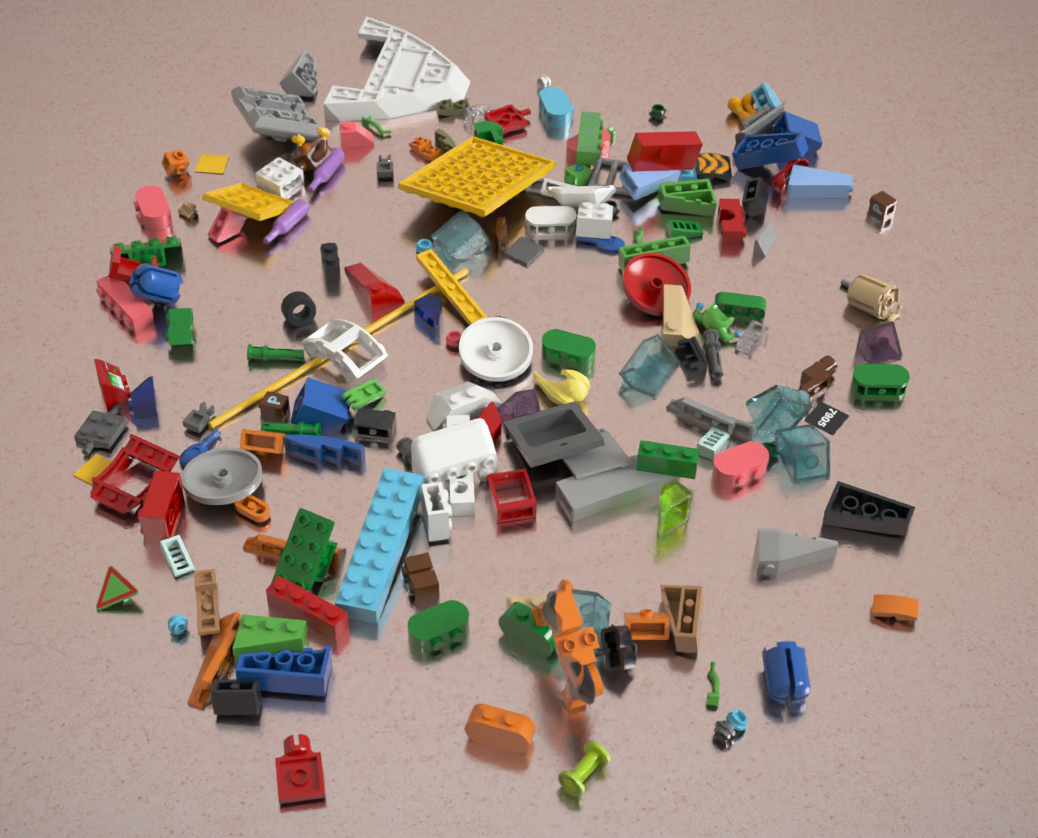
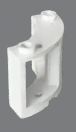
M343 319L331 320L300 342L310 358L317 357L332 360L333 366L342 373L348 382L358 379L388 356L384 346L378 343L367 331L355 323ZM354 341L364 347L373 357L371 361L360 369L342 352L344 348Z

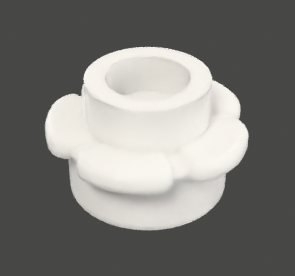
M541 75L537 79V86L540 90L550 87L551 81L546 75Z

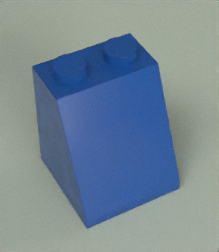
M784 111L769 133L803 132L809 148L805 155H814L823 144L817 123Z
M307 377L294 401L290 424H298V422H304L305 424L320 423L321 431H340L343 425H347L350 418L348 411L351 405L346 403L349 398L345 400L341 398V395L347 391Z

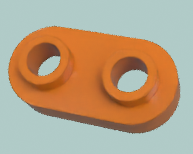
M251 494L242 500L234 502L236 511L255 522H263L270 517L269 505Z

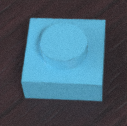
M695 166L693 170L681 171L679 176L680 182L697 180Z

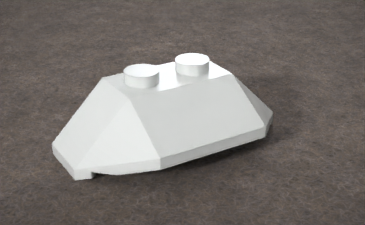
M614 186L546 187V190L562 206H569L576 212L578 211L579 203L590 202L600 205L605 203L616 192Z
M467 381L434 394L426 421L434 431L443 429V424H446V416L470 415V419L479 416L482 409L487 407L490 402H494L497 409L502 407V403L494 392Z

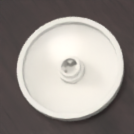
M490 317L478 320L468 326L460 338L459 356L462 364L470 373L484 380L506 381L522 374L532 360L533 343L530 335L521 325L509 319Z

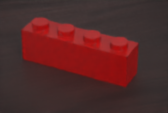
M280 576L266 589L268 606L294 620L306 621L307 627L335 642L349 628L347 611Z

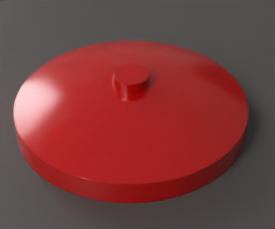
M639 254L627 263L622 273V287L627 298L638 309L648 314L663 316L664 284L682 285L687 300L690 298L691 282L686 271L675 260L663 254Z

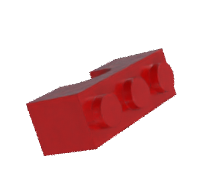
M719 198L718 219L719 222H722L720 231L721 244L742 245L743 238H746V228H744L745 217H742L743 206H740V199Z

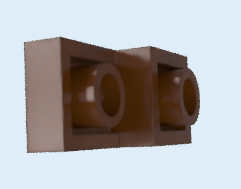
M498 217L496 222L495 242L496 249L500 254H502L504 247L507 248L509 243L507 225H505V218Z

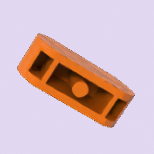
M480 703L472 707L464 730L467 736L475 742L521 754L529 749L536 726L526 715Z

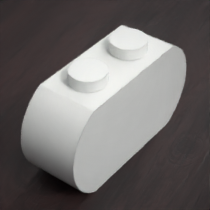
M569 206L531 207L525 214V230L532 237L571 236L576 231V211Z

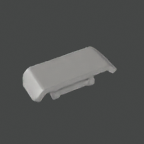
M786 100L773 110L766 105L752 117L742 121L745 129L735 135V142L739 144L745 135L762 134L775 125L784 111H786Z

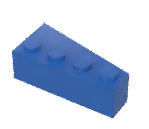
M803 132L745 135L733 151L732 156L737 169L741 170L800 159L809 148Z
M323 646V650L303 648L304 651L291 653L290 650H281L278 654H270L269 651L240 654L236 667V679H259L261 691L325 696L332 666L331 646Z

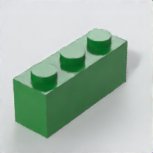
M640 440L636 471L695 479L700 449Z

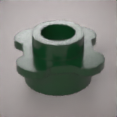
M655 104L652 106V111L649 112V115L661 119L664 118L667 110L663 105Z
M763 442V446L768 450L769 458H773L774 455H780V452L777 451V445Z

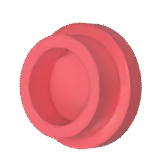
M456 330L450 331L446 336V344L451 347H459L462 336L461 332Z

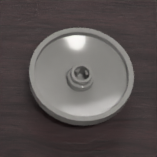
M218 448L204 452L192 459L185 466L181 478L185 493L194 501L207 505H224L237 502L252 494L259 487L263 478L261 462L251 452L239 448Z

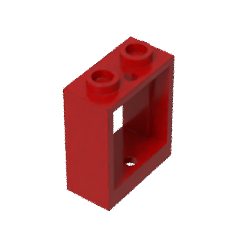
M526 469L487 475V490L497 523L536 517L537 502ZM522 486L525 500L499 504L495 490Z

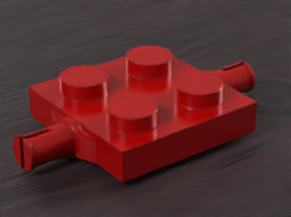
M510 104L484 113V119L501 125L503 134L526 127L528 121L523 116L530 115L531 111L529 108L518 110Z

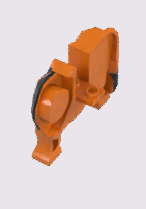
M563 579L558 584L557 590L548 592L546 601L541 602L537 607L532 608L531 611L537 627L548 625L552 631L556 653L566 674V685L561 695L566 709L569 711L587 704L592 705L595 697L603 694V684L596 666L592 663L597 661L593 650L600 648L597 635L593 627L577 631L583 625V621L571 591L575 588L569 580Z

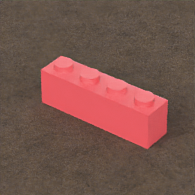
M108 276L96 281L98 296L106 301L109 308L114 309L118 318L121 317L128 328L130 327L136 333L155 324L152 310L143 300L136 298L131 293L130 287L124 281Z

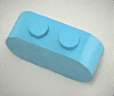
M765 82L751 92L759 111L766 105L773 110L781 104L774 90Z
M547 87L539 92V109L547 125L554 128L568 126L572 121L574 107L570 105L569 97L565 95L563 89Z

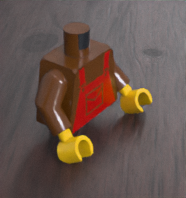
M319 127L317 135L321 136L322 139L304 144L305 138L300 134H297V137L295 135L292 137V142L297 144L296 155L293 161L296 167L302 169L303 172L317 168L333 152L328 145V140H326L330 134L327 128Z

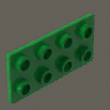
M168 236L166 240L152 238L148 239L149 242L144 243L141 240L132 241L129 245L115 243L113 247H110V255H112L115 245L121 247V254L128 253L131 260L150 264L152 257L155 256L156 263L159 266H166L164 248L182 246L181 239L177 238V236Z
M299 508L272 582L280 576L309 592L313 581L324 582L338 544L329 540L335 521L304 508Z

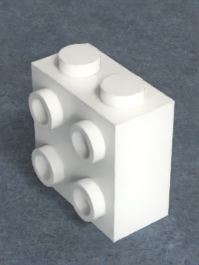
M279 157L255 173L257 187L283 198L304 184L303 170Z
M442 482L422 484V512L429 542L449 539V530H452V521L449 518L452 517L451 505L447 504L449 501L447 489L443 490Z

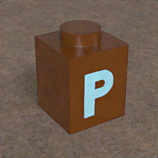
M880 191L870 198L868 210L885 220L895 213L898 200L886 192Z
M267 391L258 404L261 417L283 422L290 410L289 396Z

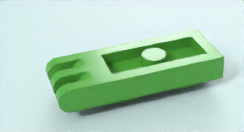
M372 379L343 393L341 398L343 400L349 398L346 403L348 405L353 404L351 408L355 411L384 397L387 391L375 379Z

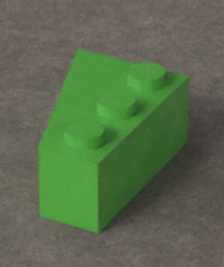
M709 179L662 183L659 186L658 200L661 210L709 217L715 216L717 202Z
M242 614L233 645L235 664L238 663L240 654L268 651L270 654H278L281 650H290V653L304 651L303 648H305L308 638L306 621Z

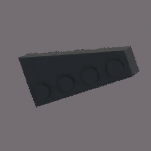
M837 481L824 511L822 525L906 536L913 519L915 507Z

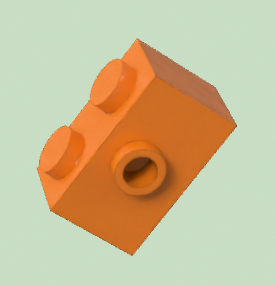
M242 429L239 449L254 450L258 455H267L268 452L283 453L284 436L286 434Z
M643 609L640 612H624V625H627L630 629L632 640H669V617L667 612H653V610Z

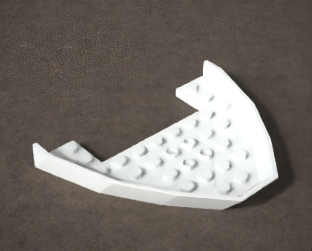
M366 17L358 32V38L385 42L363 90L332 85L324 102V115L326 120L342 122L361 121L362 117L367 119L370 115L372 120H380L437 109L436 103L451 98L452 103L463 100L470 81L454 63L430 44L406 30Z

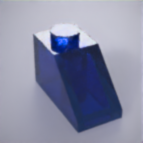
M430 292L414 301V315L435 333H439L443 303L439 297Z
M153 376L148 377L131 392V400L128 401L129 412H133L134 419L158 416Z

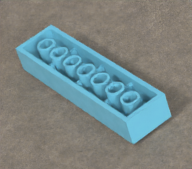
M389 468L383 469L335 601V606L348 612L349 619L378 625L422 497L423 475Z

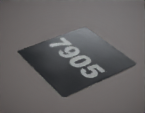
M820 401L805 418V421L834 434L849 415Z

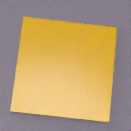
M242 182L206 192L202 196V200L258 221L280 215L294 203V201Z

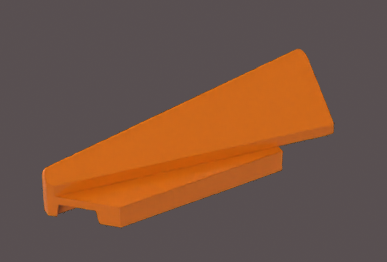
M259 534L255 537H248L243 545V549L281 558L287 540ZM336 547L331 565H340L346 553V548Z
M234 612L220 619V633L213 634L188 699V705L199 709L205 707L211 696L215 679H221L234 657L233 645L241 621L239 612Z

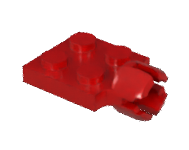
M298 734L299 745L294 744V735L288 736L283 742V756L275 758L279 804L326 798L321 752H312L310 738L306 735Z

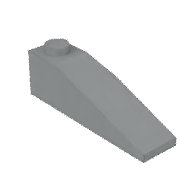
M303 50L279 83L281 88L291 95L314 96L317 91V85L315 84L317 77L314 75L316 72V60L306 50Z
M758 529L754 550L756 574H779L835 558L838 541L820 537L806 538L802 533L792 535L786 533V530Z

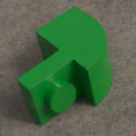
M491 121L474 123V137L503 145V128L498 123Z

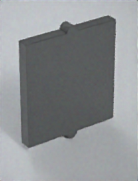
M521 236L504 251V255L527 266L544 251V247Z

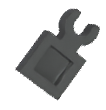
M388 154L386 159L379 155L377 177H394L391 155Z
M206 402L200 404L198 411L193 409L182 421L183 427L198 433L203 430L208 422H210V416L215 413L213 405L206 409Z

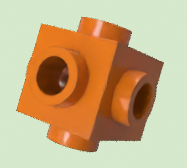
M173 150L164 153L161 164L167 175L186 173L190 161L184 150Z

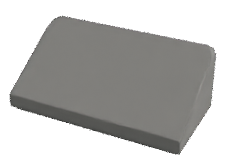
M766 221L755 239L754 254L765 257L777 239L770 221Z

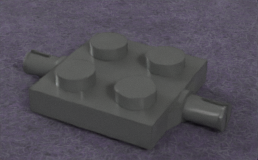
M114 405L108 413L93 410L74 435L76 442L86 445L81 451L82 454L89 456L93 448L102 447L110 449L128 424L127 417L117 415L121 410L118 405Z

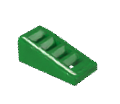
M667 220L666 231L669 238L684 235L686 238L703 236V231L698 222Z

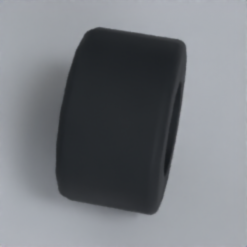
M295 291L283 299L281 312L292 326L302 327L314 319L316 306L305 292ZM304 305L300 312L293 313L297 306Z

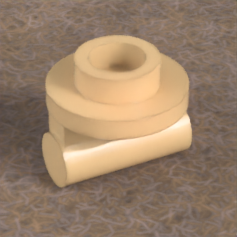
M189 201L187 203L183 202V205L178 209V213L189 220H193L194 215L198 212L195 210L197 206Z

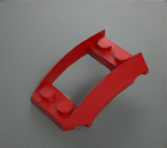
M130 434V440L125 447L121 448L109 466L96 478L93 477L91 479L92 490L90 498L124 515L142 504L144 494L149 491L148 484L135 497L112 486L129 468L133 460L137 459L159 469V471L171 472L180 458L179 455Z

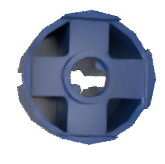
M145 263L137 266L132 272L129 286L131 293L136 298L166 306L174 305L181 297L178 293L180 283L183 284V280L178 272Z
M793 641L777 642V647L767 651L765 647L762 651L769 698L780 704H786L787 696H789L790 704L799 703L806 699L810 693L811 686L805 647L802 649L796 646V642Z

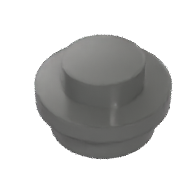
M723 720L722 722L717 721L715 723L714 732L723 740L728 741L735 736L734 727L728 721Z

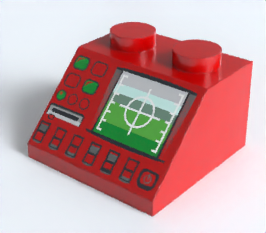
M98 358L94 359L99 386L107 412L111 411L114 405H118L120 408L129 407L128 399L132 398L130 388H125L128 385L126 375H121L119 367Z

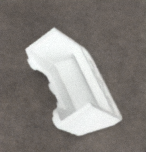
M474 419L420 435L411 443L412 473L423 475L424 484L443 482L478 471L479 479L486 482L488 474L497 473L498 457L488 425L484 419Z

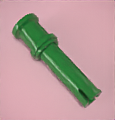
M248 344L247 361H251V359H261L265 362L269 359L304 361V350L269 348L267 345L257 347Z
M263 421L261 425L262 431L285 433L286 435L321 436L320 423L305 424L304 422H298V424Z

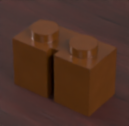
M428 552L405 557L404 566L401 567L403 578L408 579L409 595L413 594L415 602L440 597L439 582L435 570H431L433 569V564Z

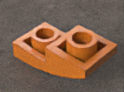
M417 137L409 143V147L415 153L430 162L443 155L442 149L432 146L431 140L424 137Z
M874 594L872 608L874 617L895 616L897 621L918 620V599L898 595Z

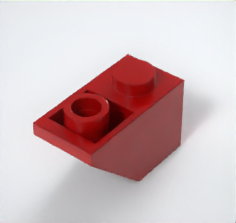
M490 402L487 407L482 409L477 419L485 420L493 444H495L502 435V421L495 403Z

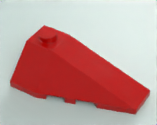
M361 262L344 267L372 313L405 303L398 289Z

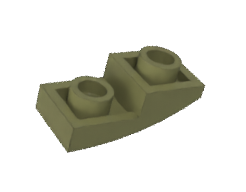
M451 98L436 103L439 115L456 116L472 113L468 98L452 103Z
M440 128L435 131V145L442 148L443 154L456 147L455 142L447 133Z

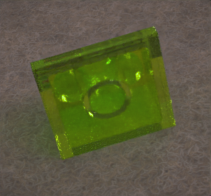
M677 479L670 483H665L660 489L657 515V537L659 539L689 519L692 492Z

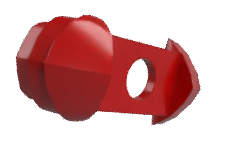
M800 158L789 161L788 165L773 177V189L782 195L786 186L785 179L791 175L793 165L808 167V160Z

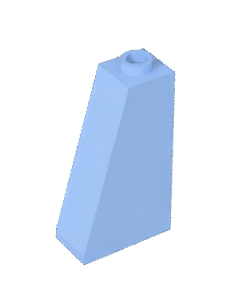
M623 165L619 179L633 200H638L658 191L662 183L677 182L682 170L633 172L630 165Z
M793 165L786 198H848L849 192H853L855 182H851L853 175Z

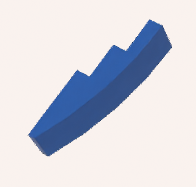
M284 436L285 451L320 462L323 457L339 463L344 458L360 464L365 460L364 445L326 436Z

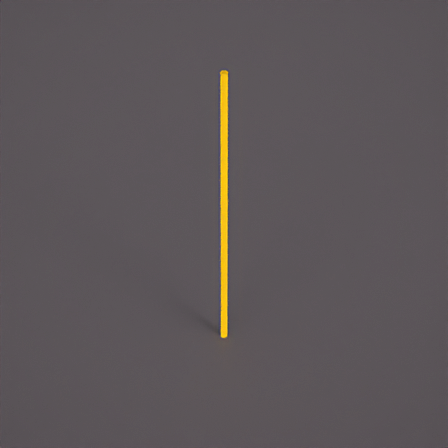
M463 268L453 274V276L459 280L468 274V270ZM437 285L433 286L365 327L364 330L370 334L441 290ZM316 357L211 420L208 422L211 429L215 428L259 401L267 391H276L328 358L321 359Z

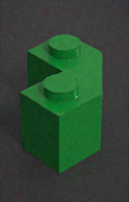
M193 308L169 309V313H166V323L170 324L168 331H165L166 342H169L170 346L192 345L194 341L192 334L194 332Z

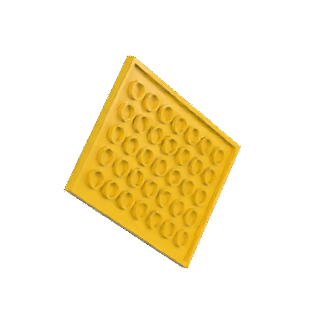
M472 136L400 181L398 189L409 194L419 195L421 198H428L434 202L447 204L449 207H456L465 212H472L478 216L485 217L554 169L556 161Z

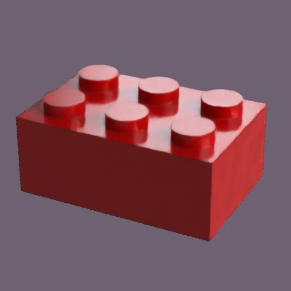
M156 470L154 477L150 479L149 491L144 494L143 507L138 511V521L141 522L140 532L144 536L145 543L160 544V541L172 537L185 500L180 473Z

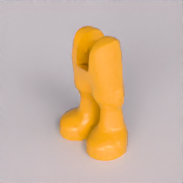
M751 93L745 94L741 100L739 97L734 96L727 104L728 109L739 116L741 121L747 120L759 112L753 107L755 101Z

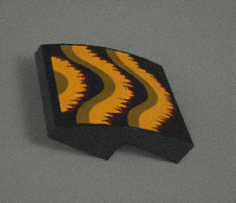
M699 153L695 164L697 177L709 179L711 182L714 177L728 182L731 180L730 157L715 153Z

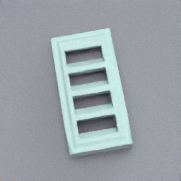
M712 427L697 444L696 449H700L699 455L713 461L716 454L720 452L729 439L730 434Z
M180 535L160 541L161 552L175 578L195 571ZM178 547V549L169 552L170 549ZM181 553V555L173 558L171 557L172 555ZM184 559V561L174 564L175 561ZM186 564L188 566L186 568L177 570V568Z

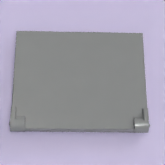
M606 428L597 429L604 438V446L562 458L576 479L617 467L623 468L631 465L632 460Z

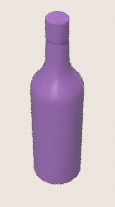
M332 148L333 152L316 168L313 175L314 180L307 188L310 193H313L320 183H326L345 159L341 149Z
M297 199L274 221L272 231L263 239V242L269 244L277 235L288 233L310 211L307 202Z

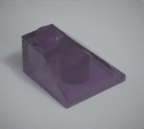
M534 389L515 392L497 408L506 438L510 436L504 429V421L540 411L539 401Z

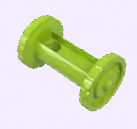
M595 741L586 742L583 747L586 754L571 772L563 770L558 775L560 785L573 796L579 797L585 792L583 782L598 765L605 767L611 761L607 750Z

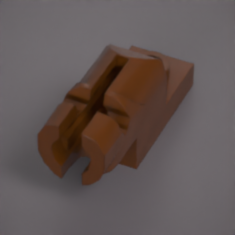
M824 356L819 362L816 361L813 365L802 371L800 380L802 385L799 387L797 399L801 404L806 403L829 388L831 375L837 372L835 369L838 367L836 361L831 356Z

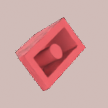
M357 122L339 123L342 149L374 146L372 133Z
M221 207L207 236L220 243L239 233L247 217Z

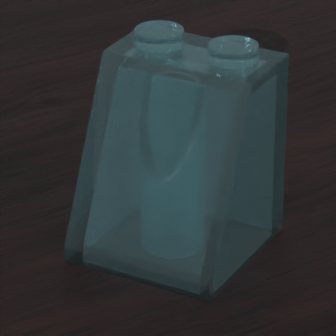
M462 209L431 235L434 240V247L439 252L442 250L445 258L448 261L452 259L456 264L493 247L482 227Z
M775 385L746 402L757 430L786 437L791 434L813 406L806 391L781 385Z
M812 424L775 430L777 451L780 452L779 456L793 483L830 477V440Z

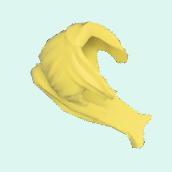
M562 369L561 375H565L567 379L560 383L550 382L539 376L536 371L534 372V383L541 387L548 399L557 405L573 401L579 403L585 399L590 389L588 378L574 370Z

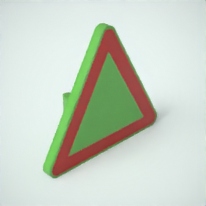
M109 566L96 609L102 610L139 594V590L113 566Z

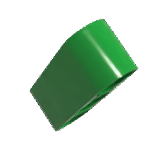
M718 292L715 295L714 303L726 316L760 320L765 317L766 300L761 296L730 292Z

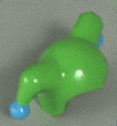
M697 303L696 309L693 312L696 324L703 325L706 330H718L719 339L723 342L741 337L742 334L738 330L731 334L728 333L727 328L735 320L734 317H727L715 303L705 309L703 313H700L704 305L703 303Z

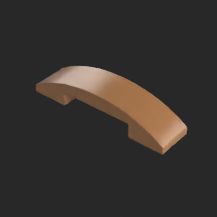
M215 569L194 571L198 636L220 633Z

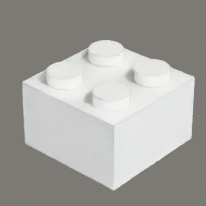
M590 202L579 203L576 236L610 239L613 206L606 203L600 205Z

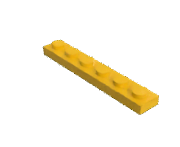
M432 249L416 255L417 262L469 326L478 320L488 318Z

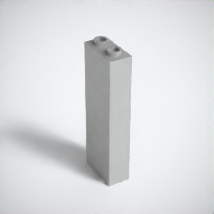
M636 454L629 457L632 463L627 467H617L579 479L572 476L557 481L556 497L574 523L679 486L680 477L636 471L638 456Z

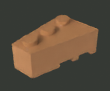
M660 585L662 602L665 612H667L669 617V627L676 652L698 653L704 605L702 586Z

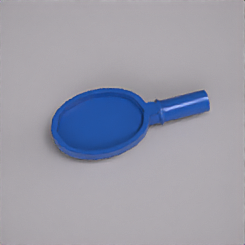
M611 235L610 239L577 236V241L595 244L598 249L604 252L617 253L619 252V247L625 246V242L622 239Z
M215 429L201 443L193 444L186 448L180 455V466L184 469L192 459L209 451L208 446L221 434L220 430Z

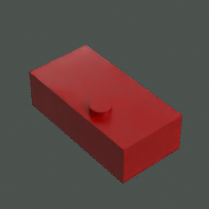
M696 131L635 133L627 160L633 172L693 170L703 143Z

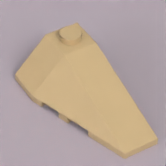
M664 284L662 346L684 347L685 345L679 346L677 343L681 340L690 339L693 336L696 337L699 343V330L682 285Z

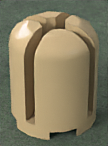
M868 274L857 276L849 285L847 300L852 307L883 320L893 313L890 310L895 301H899L900 296L899 289Z

